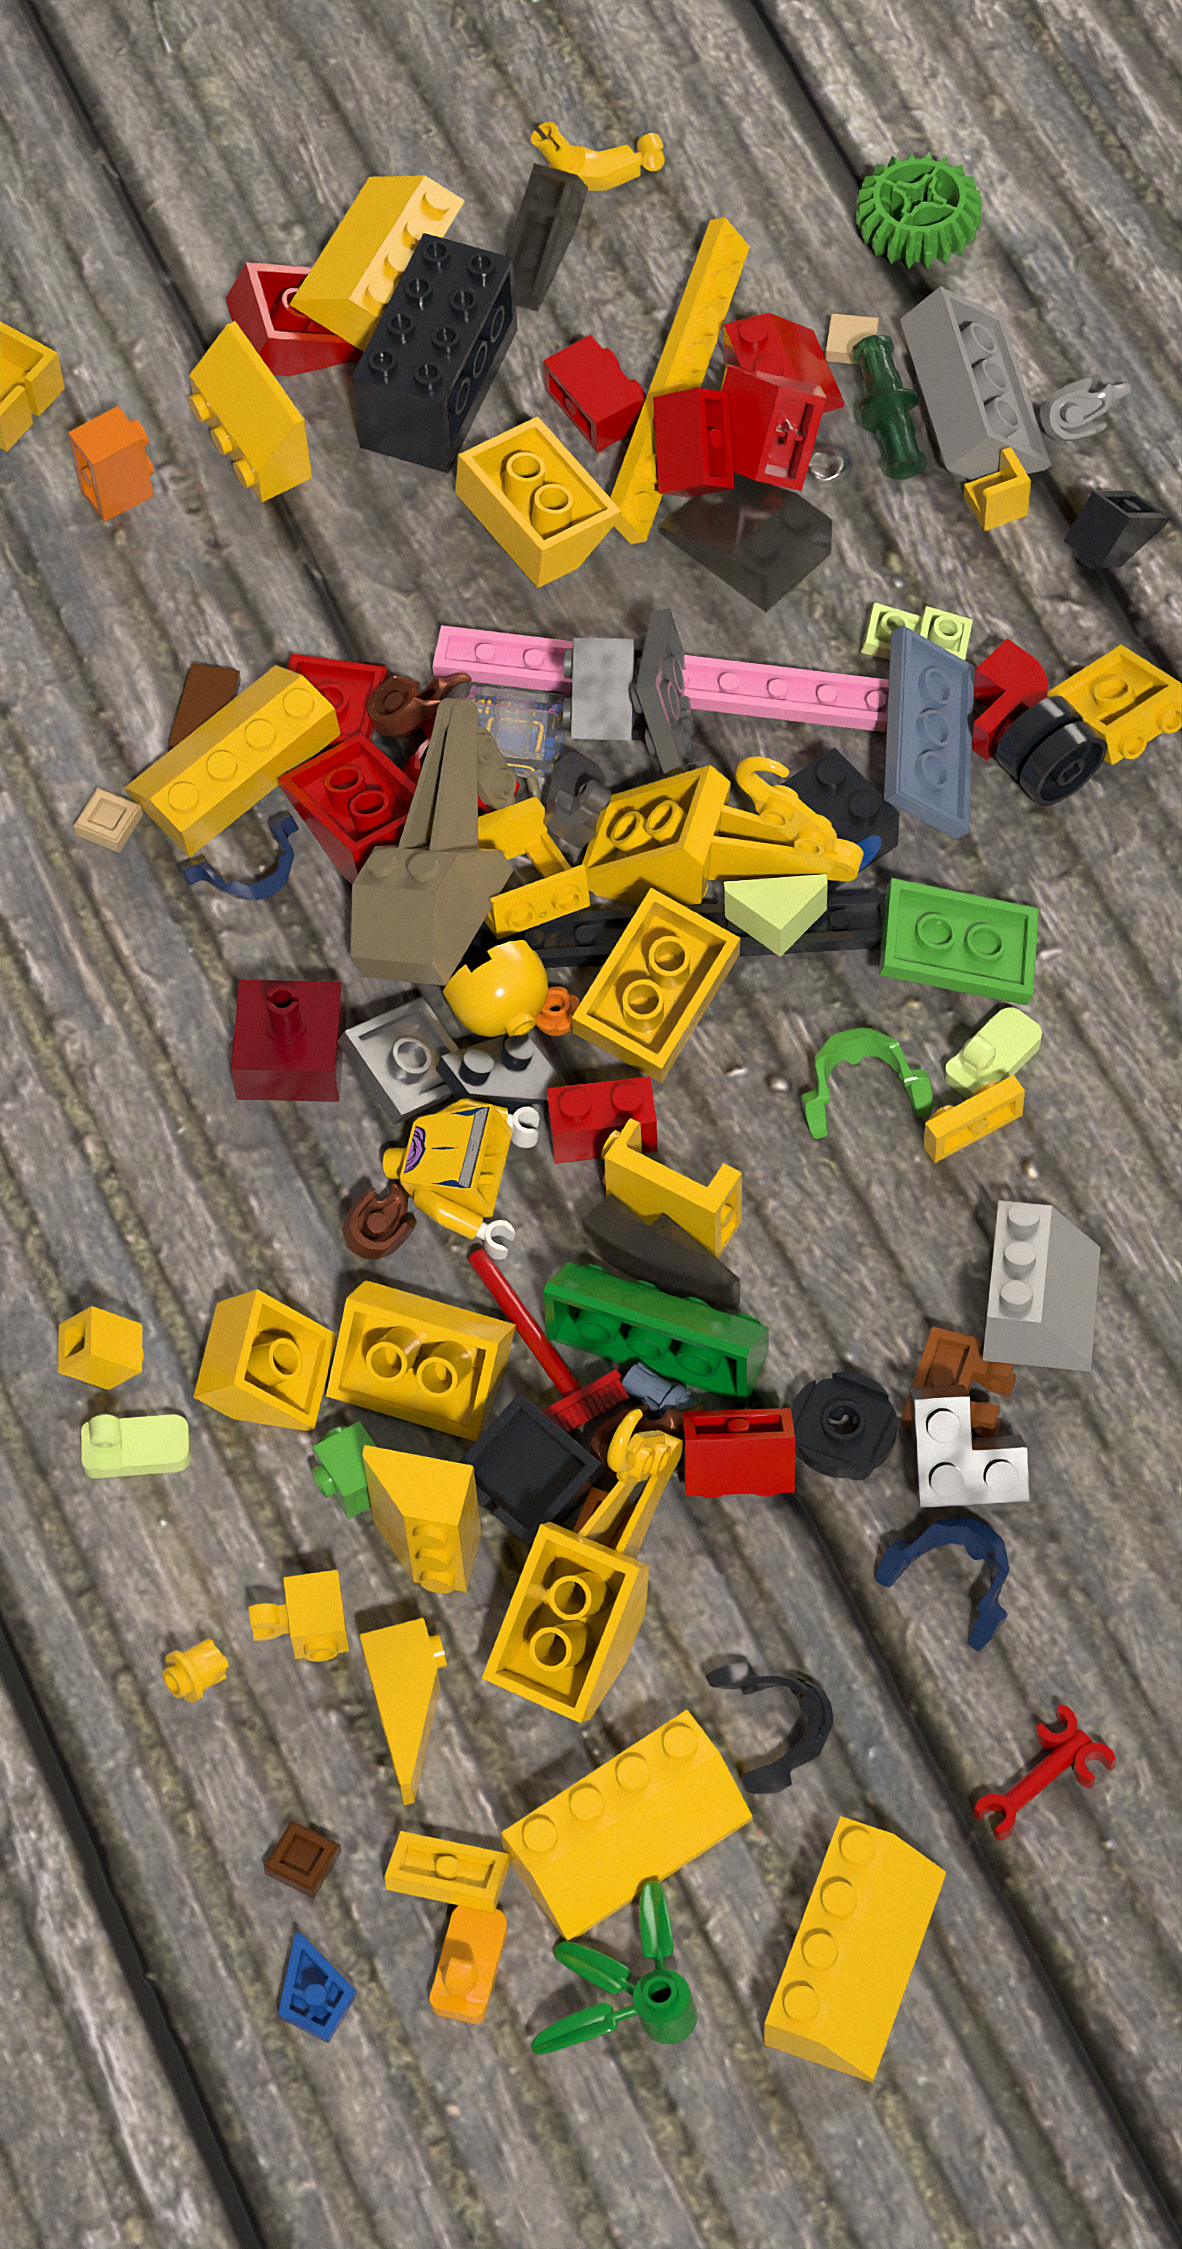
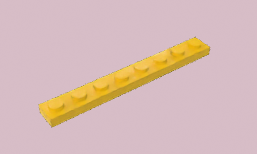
M726 217L709 221L610 497L622 511L621 518L614 527L631 545L647 541L663 495L659 494L656 475L657 455L655 430L653 427V397L698 387L701 388L750 246Z

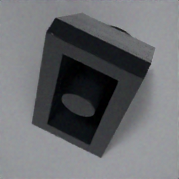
M1093 491L1063 541L1076 550L1075 558L1091 569L1100 570V568L1121 567L1166 526L1170 517L1134 491Z

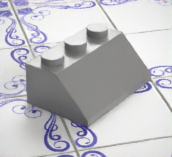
M998 1201L983 1361L1091 1372L1101 1247L1051 1205Z

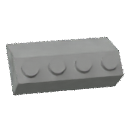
M940 286L903 316L900 322L906 338L905 347L912 357L917 373L916 382L924 395L929 411L928 421L935 431L941 450L939 455L942 464L952 474H959L974 481L999 472L1001 450L1011 447L1027 474L1046 470L1051 466L1003 316Z

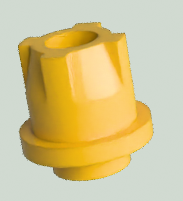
M207 1638L184 1652L174 1650L167 1654L165 1657L166 1668L163 1669L162 1675L167 1688L174 1697L178 1699L183 1697L186 1701L195 1703L203 1698L205 1690L227 1678L225 1672L229 1664L226 1657L214 1645L213 1640Z

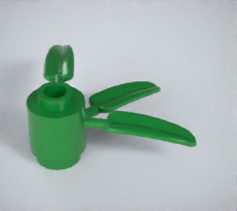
M657 1881L647 1882L641 1891L639 1925L642 1953L645 1958L654 1959L655 1970L644 1975L636 1985L628 1981L631 1976L628 1967L596 1950L565 1941L557 1944L553 1950L554 1958L562 1965L609 1994L616 1995L622 1990L633 1996L634 2005L613 2011L611 2004L603 2002L573 2013L548 2026L534 2037L531 2043V2051L534 2054L543 2055L609 2034L616 2030L618 2021L638 2015L648 2037L661 2044L682 2042L693 2032L698 2020V2011L689 1986L680 1974L666 1969L665 1957L673 1953L674 1945L667 1900L660 1883Z

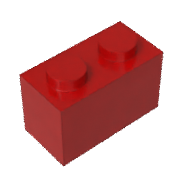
M589 335L543 360L545 391L597 453L634 433L646 395L641 385L635 379L629 380L621 371L615 354L609 348L603 349L594 337Z
M698 387L653 397V427L656 439V475L659 494L690 498L735 489L729 392Z
M650 1076L546 1088L555 1164L600 1159L603 1147L609 1136L615 1130L621 1133L630 1118L641 1123L642 1154L658 1152L657 1119Z
M791 1408L682 1412L684 1441L683 1475L686 1496L719 1498L723 1495L755 1494L757 1496L769 1497L778 1493H795V1433Z

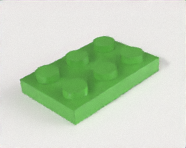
M891 878L886 887L879 975L1028 1005L1034 991L1039 908Z

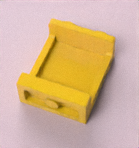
M631 1118L621 1133L615 1130L607 1139L601 1154V1158L605 1163L603 1184L606 1185L607 1207L716 1262L742 1223V1172L723 1163L709 1186L705 1187L642 1155L641 1123Z

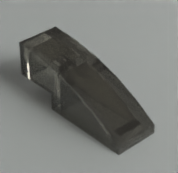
M611 1193L582 1219L583 1245L609 1265L633 1279L651 1283L659 1288L660 1291L680 1298H698L711 1306L734 1309L740 1303V1278L665 1213L649 1226Z

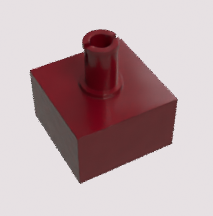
M239 979L231 1073L237 1100L340 1101L343 1050L337 1041L344 1033L346 1025V1006L342 982Z

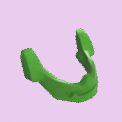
M871 1028L850 1029L832 1035L815 1056L816 1077L814 1089L801 1096L803 1110L814 1139H820L828 1135L826 1103H830V1090L827 1088V1081L833 1067L842 1060H846L853 1065L858 1064L864 1056L869 1055L878 1057L889 1064L898 1074L903 1086L906 1088L917 1117L929 1116L932 1114L933 1109L932 1090L926 1070H914L909 1067L897 1040Z

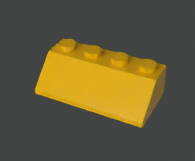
M425 175L369 177L289 305L364 352L423 233L443 238L465 201Z
M275 665L125 787V791L137 804L141 805L149 817L190 858L279 785L277 778L309 761L341 734L335 708L303 675Z
M685 1710L501 1832L503 1851L509 1854V1862L564 1940L572 1942L639 1897L642 1887L647 1882L657 1881L660 1883L752 1821L753 1816L720 1752L689 1711Z
M840 1816L764 2023V2045L873 2083L942 1889L946 1871L895 1834Z

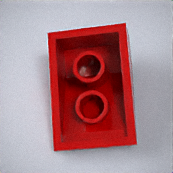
M246 262L225 299L232 322L236 321L273 375L293 376L361 359L364 353L362 350L289 305L312 267Z
M363 733L353 736L277 778L279 787L337 870L351 884H353L375 846L398 845L400 843L417 786Z

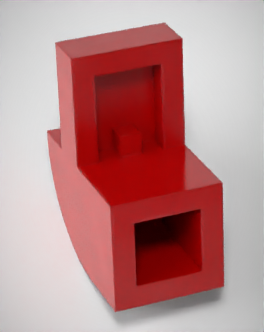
M1008 638L975 669L973 697L988 707V709L974 721L972 751L986 761L997 751L1001 738L1011 724L1030 707L1046 699L1048 695V680L1041 664Z

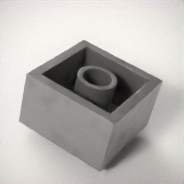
M573 637V648H566L564 654L565 678L572 679V699L565 698L563 703L564 729H571V739L642 740L643 713L638 714L636 712L631 696V685L637 683L638 679L636 660L642 657L643 654L641 640Z

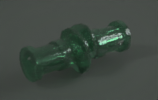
M881 334L871 335L863 338L851 350L854 361L860 364L864 377L863 386L867 395L859 404L862 411V425L866 431L877 434L880 443L883 444L887 458L884 466L887 477L894 480L908 479L922 473L928 465L925 453L919 451L915 437L916 428L914 421L908 413L918 405L919 396L913 389H902L901 376L895 368L892 357L895 348L892 338Z

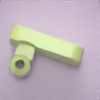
M1008 1007L1000 1010L974 1037L966 1041L963 1049L954 1058L947 1062L945 1067L946 1083L968 1100L983 1085L992 1081L999 1083L1011 1077L1039 1050L1042 1037L1040 1026L1019 1009Z
M100 1414L93 1417L81 1428L82 1464L85 1474L95 1479L172 1473L184 1470L191 1462V1435L187 1421L175 1414L121 1419L109 1414Z

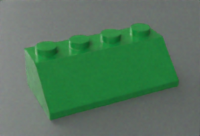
M567 1262L546 1283L543 1290L548 1340L633 1367L635 1364L637 1365L641 1361L660 1377L747 1405L769 1351V1327L762 1325L754 1317L743 1313L730 1315L712 1309L706 1302L698 1298L684 1297L681 1299L662 1293L655 1285L638 1280L632 1283L611 1276L607 1270L592 1264L580 1266Z

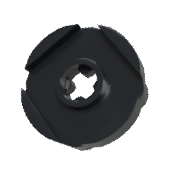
M843 1371L832 1373V1378L823 1379L816 1383L815 1379L798 1393L793 1402L791 1412L795 1433V1455L820 1474L834 1478H849L855 1481L864 1480L872 1474L875 1468L887 1460L894 1449L898 1431L896 1411L889 1401V1395L883 1386L865 1375ZM844 1415L851 1416L853 1418L852 1426L857 1429L853 1433L840 1435L835 1433V1428L832 1425H829L831 1420L841 1421Z

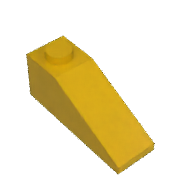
M424 1618L359 1635L364 1661L404 1806L415 1803L441 1689L438 1668L447 1666L439 1634L428 1635Z

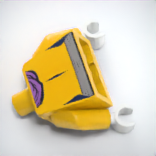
M469 1098L460 1099L436 1114L422 1116L415 1120L407 1148H388L383 1155L384 1173L389 1179H400L401 1185L413 1198L416 1208L441 1226L470 1240L475 1236L483 1239V1247L491 1258L497 1260L505 1259L508 1255V1249L503 1245L496 1244L491 1238L500 1235L513 1241L515 1231L512 1225L503 1220L494 1221L489 1225L482 1221L483 1217L493 1216L510 1141L512 1140L514 1144L522 1148H530L536 1145L539 1133L534 1129H527L522 1126L537 1128L540 1120L539 1114L534 1108L522 1107L512 1115L508 1114V1109L505 1107Z

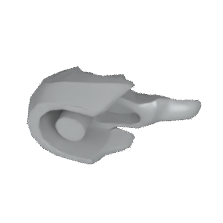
M1085 378L1070 383L1055 391L1045 400L1044 406L1040 409L1042 426L1046 433L1056 441H1078L1094 436L1107 427L1105 421H1094V419L1106 413L1115 401L1130 396L1132 393L1131 385L1129 383L1115 386L1108 384L1101 391L1090 393L1088 391L1093 379Z

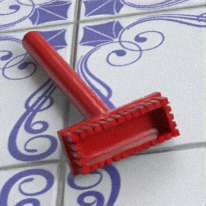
M479 1249L469 1256L468 1262L509 1321L516 1325V1331L564 1398L542 1410L545 1415L568 1434L629 1398L619 1380L621 1375L617 1369L582 1388L486 1250Z

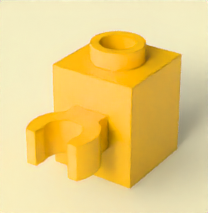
M338 1570L283 1577L286 1604L264 1603L248 1607L250 1627L253 1632L254 1641L270 1640L282 1634L290 1633L295 1659L306 1658L313 1662L327 1661L335 1658L338 1653L350 1652Z

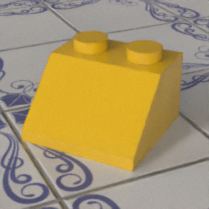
M258 1289L217 1302L193 1398L234 1420L303 1431L314 1430L337 1334Z

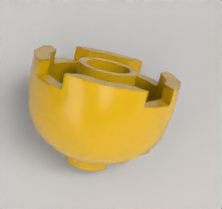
M519 940L510 941L488 950L487 952L492 960L482 964L473 972H470L467 965H464L448 981L443 990V995L447 999L449 1008L454 1016L465 1028L475 1034L493 1038L506 1034L509 1037L522 1036L536 1025L535 1017L543 1009L548 997L547 973L538 954L529 947L526 941Z

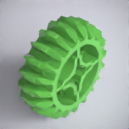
M909 152L906 160L900 161L891 156L888 167L876 164L873 176H865L862 190H859V195L856 199V223L858 229L862 230L861 235L864 238V244H872L875 256L887 253L890 264L902 259L905 260L909 269L914 262H923L927 269H929L932 260L938 259L946 265L951 254L962 256L966 245L973 244L976 231L979 229L982 221V198L980 191L976 190L974 177L965 176L963 165L950 168L947 156L939 161H934L929 152L923 159H915L912 153Z

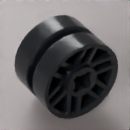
M1052 696L1030 707L1011 724L998 744L996 757L1013 778L1020 780V785L1037 804L1050 806L1069 797L1091 779L1104 761L1107 753V743L1089 723L1084 722L1082 715L1065 697Z

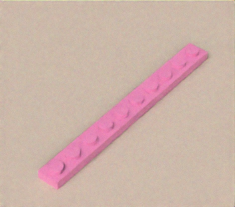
M441 625L432 665L433 676L450 678L458 673H466L472 678L471 682L572 694V679L565 678L564 654L566 648H573V641ZM684 655L686 670H682L685 690L684 695L680 697L688 696L690 698L691 709L887 732L889 680Z

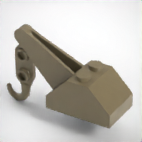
M445 698L440 702L437 708L431 740L400 843L398 845L375 846L352 884L350 957L363 977L446 986L491 909L490 898L500 894L513 872L501 850L478 848V796L485 805L492 807L496 811L518 802L514 797L516 790L515 774L506 763L496 745L494 737L485 727L478 726V711L472 700ZM529 775L526 779L528 799L537 796L540 801L541 794L538 781L534 775Z

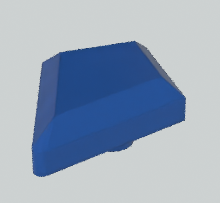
M296 1933L278 2016L280 2019L329 2044L357 1996V1992L301 1933Z

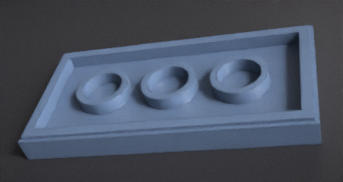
M903 625L891 632L884 800L957 840L969 833L974 666Z

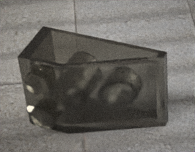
M734 472L735 489L692 497L659 526V533L766 613L831 555L832 519L796 492L755 481Z

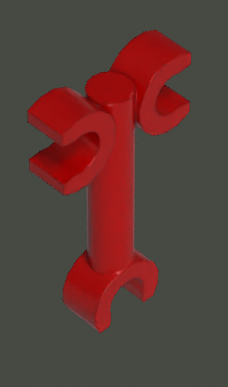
M1061 1704L1056 1709L1055 1717L1066 1728L1063 1732L1052 1733L1041 1722L1036 1726L1035 1737L1037 1742L1042 1747L1053 1752L1003 1796L1000 1794H989L983 1796L977 1802L974 1808V1817L978 1821L990 1811H997L1004 1816V1821L994 1831V1837L998 1841L1004 1840L1012 1834L1016 1822V1813L1073 1763V1773L1076 1781L1088 1789L1094 1786L1095 1776L1085 1766L1086 1762L1098 1760L1108 1770H1112L1115 1767L1116 1757L1114 1752L1105 1744L1092 1742L1089 1736L1081 1729L1077 1730V1718L1069 1707Z

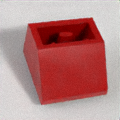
M727 364L720 391L729 392L733 472L755 481L802 491L827 398L821 386Z

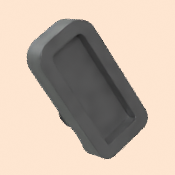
M568 752L554 765L544 823L547 829L577 848H583L597 834V820L600 812L605 810L610 804L611 790L605 787L606 779L601 768L577 752Z

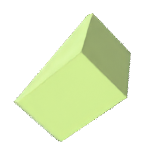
M827 874L724 882L725 918L780 957L827 910Z

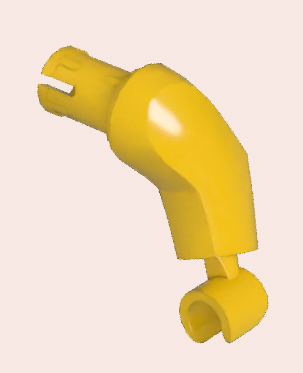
M545 122L538 126L547 139L543 140L535 130L531 135V143L535 148H538L549 162V176L558 184L569 189L606 191L639 177L640 166L642 165L646 170L658 171L665 162L662 152L664 147L662 140L655 133L646 134L637 142V153H634L627 144L599 152L583 146H571L553 122Z

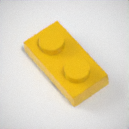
M1012 1075L999 1083L992 1081L983 1085L973 1094L972 1098L955 1107L947 1105L937 1110L925 1123L924 1149L933 1162L936 1163L1023 1116L1024 1088L1016 1077Z
M400 1831L384 1877L385 1889L495 1913L510 1868L509 1854Z

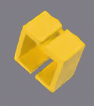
M0 321V449L8 452L33 424L31 413L40 417L65 389L58 353Z

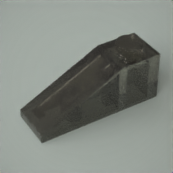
M536 163L533 165L505 255L513 257L516 306L535 312L539 311L575 234L589 189L585 182L576 174Z

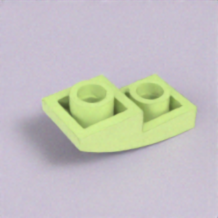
M874 603L868 615L861 653L890 660L891 632L904 625L965 660L973 620L928 606L925 607L922 615L918 616Z

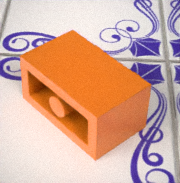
M116 406L68 432L80 491L104 523L154 496L150 476L155 472L145 451V446L149 445V439L137 419L130 421L120 407Z

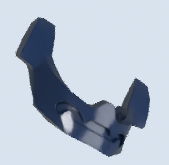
M284 812L277 813L268 819L273 839L276 840L280 849L278 868L273 875L253 885H244L236 879L228 883L225 882L214 872L205 859L200 862L186 860L176 867L189 885L201 880L206 881L219 891L244 900H260L271 897L281 890L288 880L294 858V851L288 837L299 828L293 817Z
M961 1518L937 1520L915 1542L909 1543L900 1538L895 1540L887 1549L876 1571L875 1580L885 1587H891L909 1565L922 1554L935 1547L949 1543L966 1547L969 1556L974 1560L983 1559L986 1561L990 1569L991 1586L986 1595L981 1598L976 1608L981 1614L968 1639V1645L974 1650L980 1651L994 1637L1008 1616L1007 1612L998 1602L1002 1586L1010 1570L1005 1542L1000 1535L977 1520Z

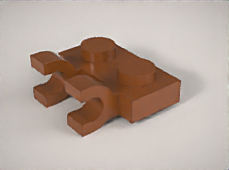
M932 1326L911 1388L964 1385L968 1394H970L973 1382L975 1381L993 1393L1011 1397L1016 1381V1374L1013 1373L1015 1364L983 1361L984 1339ZM909 1393L901 1417V1424L903 1429L912 1431ZM970 1401L971 1436H998L1001 1428V1420H998L1000 1406Z

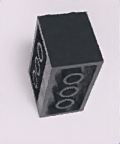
M423 233L352 376L360 448L449 474L518 330L513 257Z

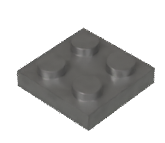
M423 996L344 1031L337 1041L393 1125L456 1097L435 1069L441 1056L458 1051L459 1049Z

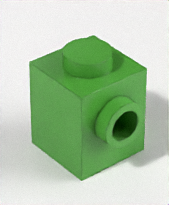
M360 1421L348 1428L343 1426L337 1427L326 1433L319 1443L313 1446L316 1467L310 1470L313 1480L324 1498L333 1495L348 1520L371 1508L362 1454L365 1445L376 1446Z

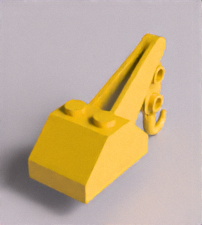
M755 756L740 761L735 769L737 783L743 791L751 796L756 811L760 816L729 807L731 782L714 767L708 765L611 795L609 806L600 812L596 824L597 834L589 842L582 864L587 869L588 889L596 896L640 906L650 888H653L679 904L687 906L701 904L708 890L709 880H753L827 874V880L853 881L858 875L864 853L857 844L838 839L831 822L827 818L816 814L799 800L794 790L782 785L770 786L755 773L756 771H768L785 778L789 775V770L775 760Z
M640 1409L630 1411L623 1418L608 1448L607 1464L613 1471L617 1472V1479L619 1481L579 1533H574L552 1522L540 1524L482 1679L579 1723L592 1718L623 1669L646 1613L649 1565L636 1560V1557L664 1488L679 1462L684 1447L683 1440L660 1430L636 1433L630 1439L637 1422L643 1416ZM647 1483L616 1549L613 1550L606 1547L631 1505Z

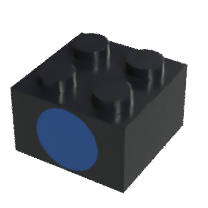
M835 747L781 784L794 790L798 795V799L816 814L827 818L831 822L832 828L836 831L838 839L853 842L863 850L864 855L858 873L898 846L900 813L889 802L884 800L880 792ZM827 880V895L845 882Z

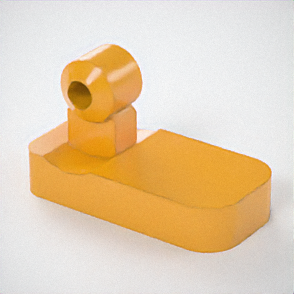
M460 1905L454 1909L429 1997L434 2014L472 2024L481 2023L486 2018L508 1936L507 1920L500 1910L496 1909L495 1913Z

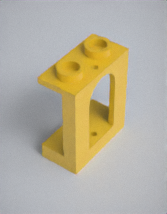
M537 796L478 817V848L501 850L506 860L527 854L543 878L490 898L491 909L485 918V922L497 940L590 906L587 869L584 864L571 868L547 833V827L544 823L545 808Z

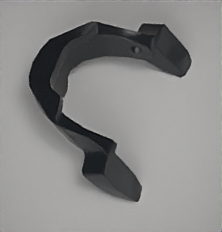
M748 1662L722 1666L706 1675V1679L711 1687L741 1689L744 1695L779 1686H787L793 1693L799 1694L798 1703L807 1716L805 1733L797 1745L772 1764L742 1775L743 1788L752 1794L779 1793L791 1786V1771L812 1761L821 1754L832 1729L833 1711L825 1691L819 1685L795 1676H759L755 1674L751 1664Z

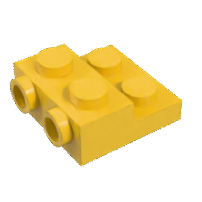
M1122 644L1048 691L1047 698L1052 696L1065 697L1082 715L1084 722L1089 723L1106 741L1107 753L1104 761L1110 765L1116 764L1125 757L1127 759L1139 757L1145 750L1147 742L1163 732L1172 734L1182 727V683Z

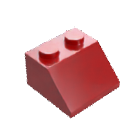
M770 312L723 325L724 362L726 366L727 364L819 385L827 397L823 413L844 408L843 397L813 329Z

